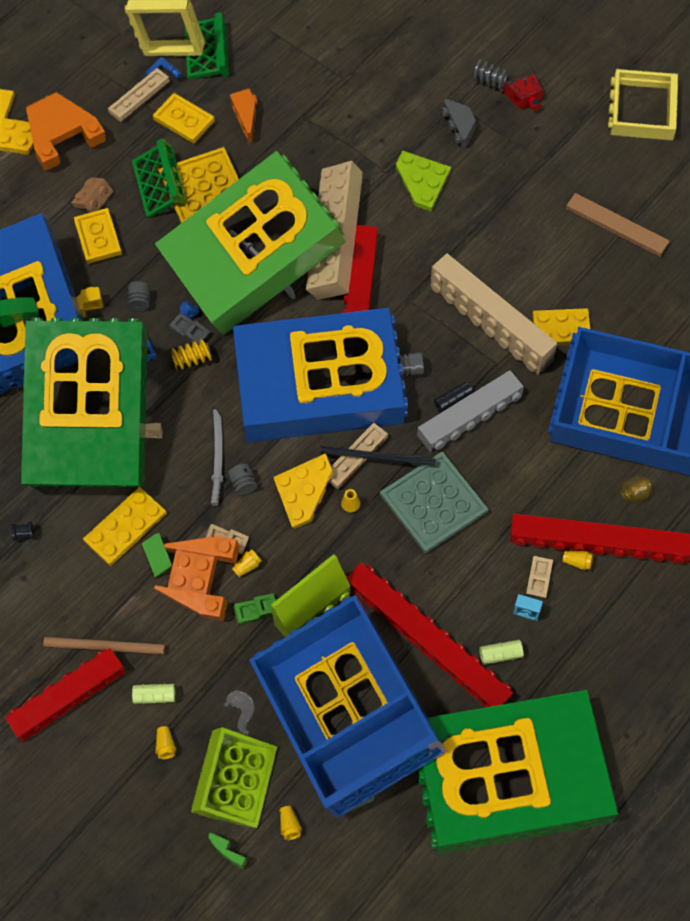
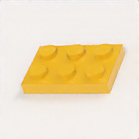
M175 93L153 115V120L193 144L215 121L214 116Z
M108 208L74 217L87 264L122 255Z
M588 308L533 311L532 314L533 324L556 341L557 345H570L573 333L577 334L578 326L590 329Z

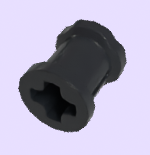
M32 521L23 525H11L14 541H17L19 538H34Z

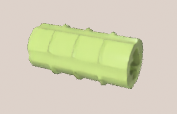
M509 640V642H499L498 644H489L479 648L483 665L523 658V648L520 640Z
M164 683L133 685V704H165V702H175V685Z

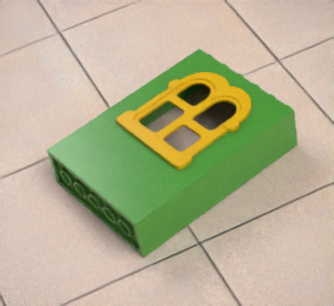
M276 151L165 235L155 245L211 323L222 335H225L233 326L238 325L346 242L342 237L345 234L337 221L331 217L329 211L320 203L316 194L310 190L305 180H302L297 170L291 166L285 155L281 156ZM267 190L275 191L279 196L277 205L268 213L263 214L254 203V199ZM244 206H248L257 218L256 222L235 238L231 237L223 226L224 221ZM281 212H291L295 217L294 226L280 238L272 241L264 232L263 225ZM256 233L265 244V249L252 259H248L239 248V244L251 234Z

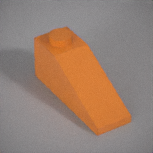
M245 89L230 94V100L234 113L250 144L253 140L256 104L258 102L255 94L252 95L250 89Z

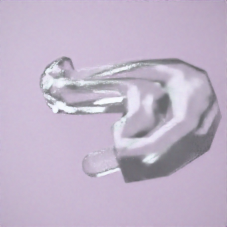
M242 691L230 692L226 697L227 702L224 703V706L227 707L231 704L233 707L241 709L242 713L237 727L242 734L248 735L249 731L246 730V726L255 710L253 700L247 693Z

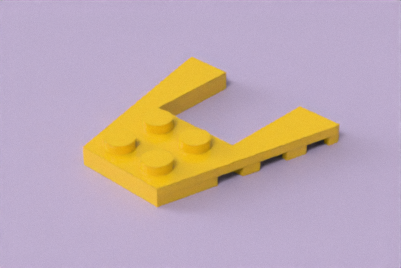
M0 89V151L29 155L34 148L29 122L7 119L15 94L14 91Z

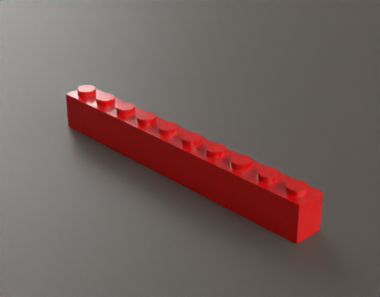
M513 514L509 543H514L517 546L534 545L536 548L552 547L555 550L588 551L596 555L631 556L638 560L648 558L656 562L665 560L672 561L675 564L690 563L689 533Z
M361 562L346 577L350 584V590L485 708L507 704L512 699L513 692L507 683H501L496 679L493 671L481 666V662L474 655L470 656L467 654L465 648L459 642H453L450 639V635L444 629H438L430 617H424L415 604H409L400 591H394L390 587L389 582L383 577L380 579L371 566H365Z

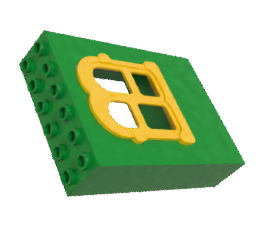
M32 318V321H26L21 484L28 486L144 487L148 327L143 322H140V319H128V322H120L121 319L110 318L109 322L101 321L99 318H90L89 321H82L81 318H70V321H63L62 318H51V321H43V318ZM69 348L76 352L79 360L77 373L55 372V356L60 350ZM94 349H104L110 355L109 383H88L86 381L87 357ZM56 381H76L78 383V402L75 414L54 413V383ZM88 391H107L110 393V410L108 414L86 413V393Z
M587 690L428 718L447 750L446 753L418 769L419 785L424 786V789H422L424 807L428 806L426 815L427 826L432 828L433 831L430 836L432 849H436L437 855L611 824L618 815ZM519 735L522 740L525 759L502 763L496 740L502 737ZM479 741H486L488 743L492 761L490 766L462 770L454 764L452 753L457 746ZM522 769L528 770L533 788L531 795L505 800L498 799L493 779L495 774ZM482 777L487 788L488 802L477 805L465 803L459 794L461 784L465 780Z

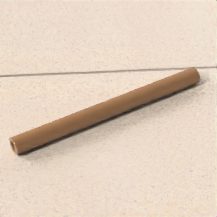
M44 637L43 643L44 647L87 650H107L111 648L112 651L163 655L165 653V644Z

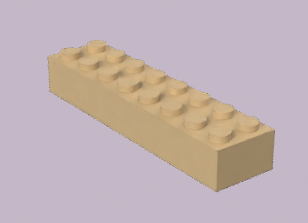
M353 161L324 168L321 172L318 199L329 211L331 217L340 225L345 234L342 237L346 243L308 271L306 290L317 300L349 293L363 174Z
M449 254L444 255L432 266L431 288L433 291L440 293L449 304L457 307L462 315L469 317L474 325L480 326L489 337L497 340L502 348L509 350L515 359L521 360L526 364L530 371L539 375L553 362L557 342Z

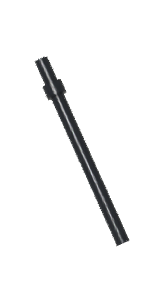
M321 446L320 454L411 463L412 466H435L436 458L421 457V455L417 454L409 456Z

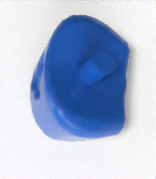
M185 301L180 306V312L188 318H194L199 313V308Z

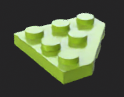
M402 151L396 163V169L400 173L414 205L432 211L451 172V167Z

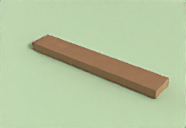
M576 193L566 206L567 210L659 257L669 244V240Z

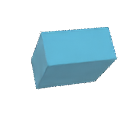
M518 594L513 614L537 621L543 601Z

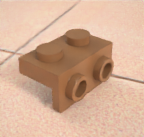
M90 178L85 182V186L75 195L71 204L75 208L86 209L89 213L100 210L113 193V190L105 179Z

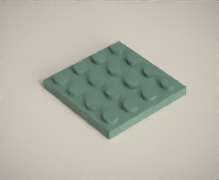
M443 452L433 457L436 458L435 466L421 465L380 491L382 499L424 553L432 550L488 513L486 505Z

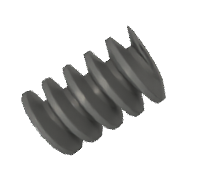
M479 59L474 68L473 76L475 81L480 80L482 84L486 82L487 86L492 85L494 89L498 88L499 91H503L504 82L510 79L511 72L506 75L507 69H504L501 73V67L498 66L494 70V64L488 67L487 61L482 65V59Z

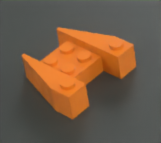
M214 536L164 544V548L168 552L175 553L168 588L156 585L154 588L160 594L203 618L224 621L228 602L224 597L210 595L217 561L236 564L240 548L239 542L232 538Z

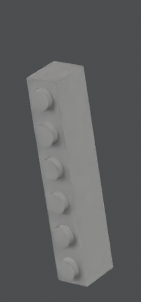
M509 370L419 426L417 436L430 453L435 449L440 450L444 447L445 443L450 440H456L466 430H472L477 423L486 421L494 412H500L510 402L518 401L522 397L524 386Z

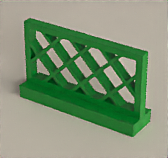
M221 12L216 13L215 18L198 21L201 32L206 33L203 38L207 48L204 50L203 55H200L195 61L191 59L193 55L186 56L187 77L189 80L222 74L223 77L229 76L226 23ZM214 24L210 31L205 29L208 25ZM185 26V40H190ZM210 37H213L215 40L211 44L206 42ZM211 50L216 52L212 57L207 56ZM203 58L208 60L204 66L199 64ZM212 63L217 66L216 69H208ZM196 66L200 68L198 72L192 73Z
M163 138L156 141V147L132 160L146 217L149 219L176 203L182 205L187 202L172 145ZM159 152L157 161L152 160L154 155ZM146 161L143 169H139L138 164ZM150 163H154L152 171H147ZM159 166H163L161 174H156ZM145 174H148L149 178L147 182L143 183V178ZM154 177H158L156 185H151ZM163 179L167 181L164 189L160 188ZM152 188L153 191L150 197H147L148 189ZM158 190L162 191L159 200H156L155 197ZM167 193L170 194L171 200L164 202ZM156 202L157 205L155 209L151 211L150 207L152 203Z

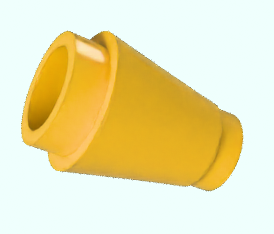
M348 489L341 501L342 508L347 512H355L360 507V500L353 489Z
M253 550L246 551L232 569L241 577L259 567L258 564L262 561Z
M588 551L564 552L563 563L584 571L585 569H591L593 554H589Z
M159 727L157 729L155 753L159 759H170L175 755V744L169 727Z
M282 807L280 809L281 835L284 836L285 840H293L300 837L302 828L292 807Z

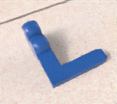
M162 57L146 71V74L149 75L162 65L175 79H179L182 75L178 69Z

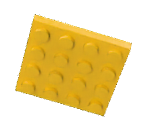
M224 147L177 163L187 202L182 205L180 203L173 205L180 222L183 223L239 180ZM163 168L159 169V174H161Z

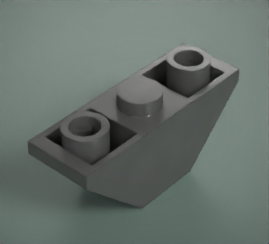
M445 99L441 108L444 118H447L450 131L453 130L455 141L463 150L468 145L475 131L476 119L470 107Z

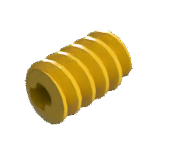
M202 339L199 340V345L193 341L192 348L188 343L185 344V350L181 345L178 346V352L171 348V356L176 371L177 365L184 369V363L191 367V361L198 365V359L205 363V357L212 361L208 344Z

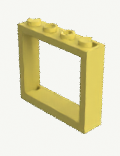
M128 0L127 5H125V12L130 18V25L134 28L135 37L138 38L139 47L145 56L203 55L205 41L191 0ZM139 13H181L190 40L150 41Z
M616 69L615 76L611 77L610 86L613 87V90L610 91V100H613V102L609 106V114H612V117H609L608 121L611 135L673 140L676 132L678 74ZM619 85L668 89L667 126L618 122Z

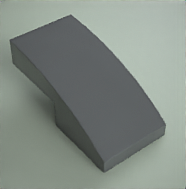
M181 312L169 325V328L190 342L195 341L198 345L199 340H204L210 333L199 322H193Z

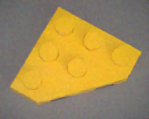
M326 454L273 477L293 529L312 522L317 505L320 504L326 491V485L329 479L332 478L334 472Z

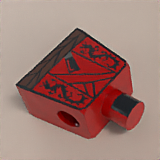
M533 69L504 82L503 93L519 109H525L530 106L533 111H537L541 108L542 104L540 101L542 100L543 89Z

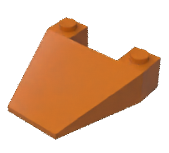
M57 92L26 107L36 158L44 171L60 164L59 155L53 146L80 132L90 148L106 141L105 131L97 118Z

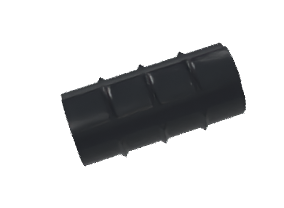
M463 382L434 399V405L438 412L442 413L474 393L469 383Z

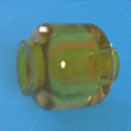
M640 475L631 477L622 484V497L633 504L638 503L649 497L651 484L646 477Z

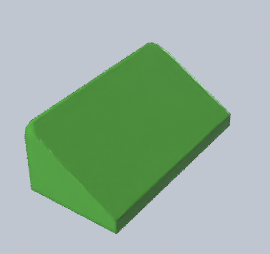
M157 533L142 543L155 578L170 573L172 570V564L160 534Z

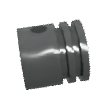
M135 281L128 285L127 306L129 309L145 311L149 308L150 286L147 283Z
M421 352L408 353V355L403 354V356L400 354L399 363L402 364V376L404 374L405 376H408V374L410 376L424 374Z
M240 464L229 470L228 475L237 495L249 494L257 488L250 465Z

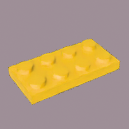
M139 487L87 534L83 541L111 567L167 515V512Z

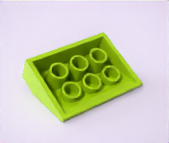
M334 554L271 604L274 625L285 638L293 630L304 627L308 621L322 616L326 610L335 608L337 603H342L344 599L350 596V584Z
M222 727L213 730L191 812L208 818L256 829L277 746Z

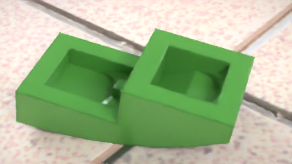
M274 593L254 597L252 601L234 604L233 609L238 625L272 616L271 604L276 601Z
M210 833L208 837L215 849L229 862L244 870L247 863L246 858L229 851L231 847L230 841Z

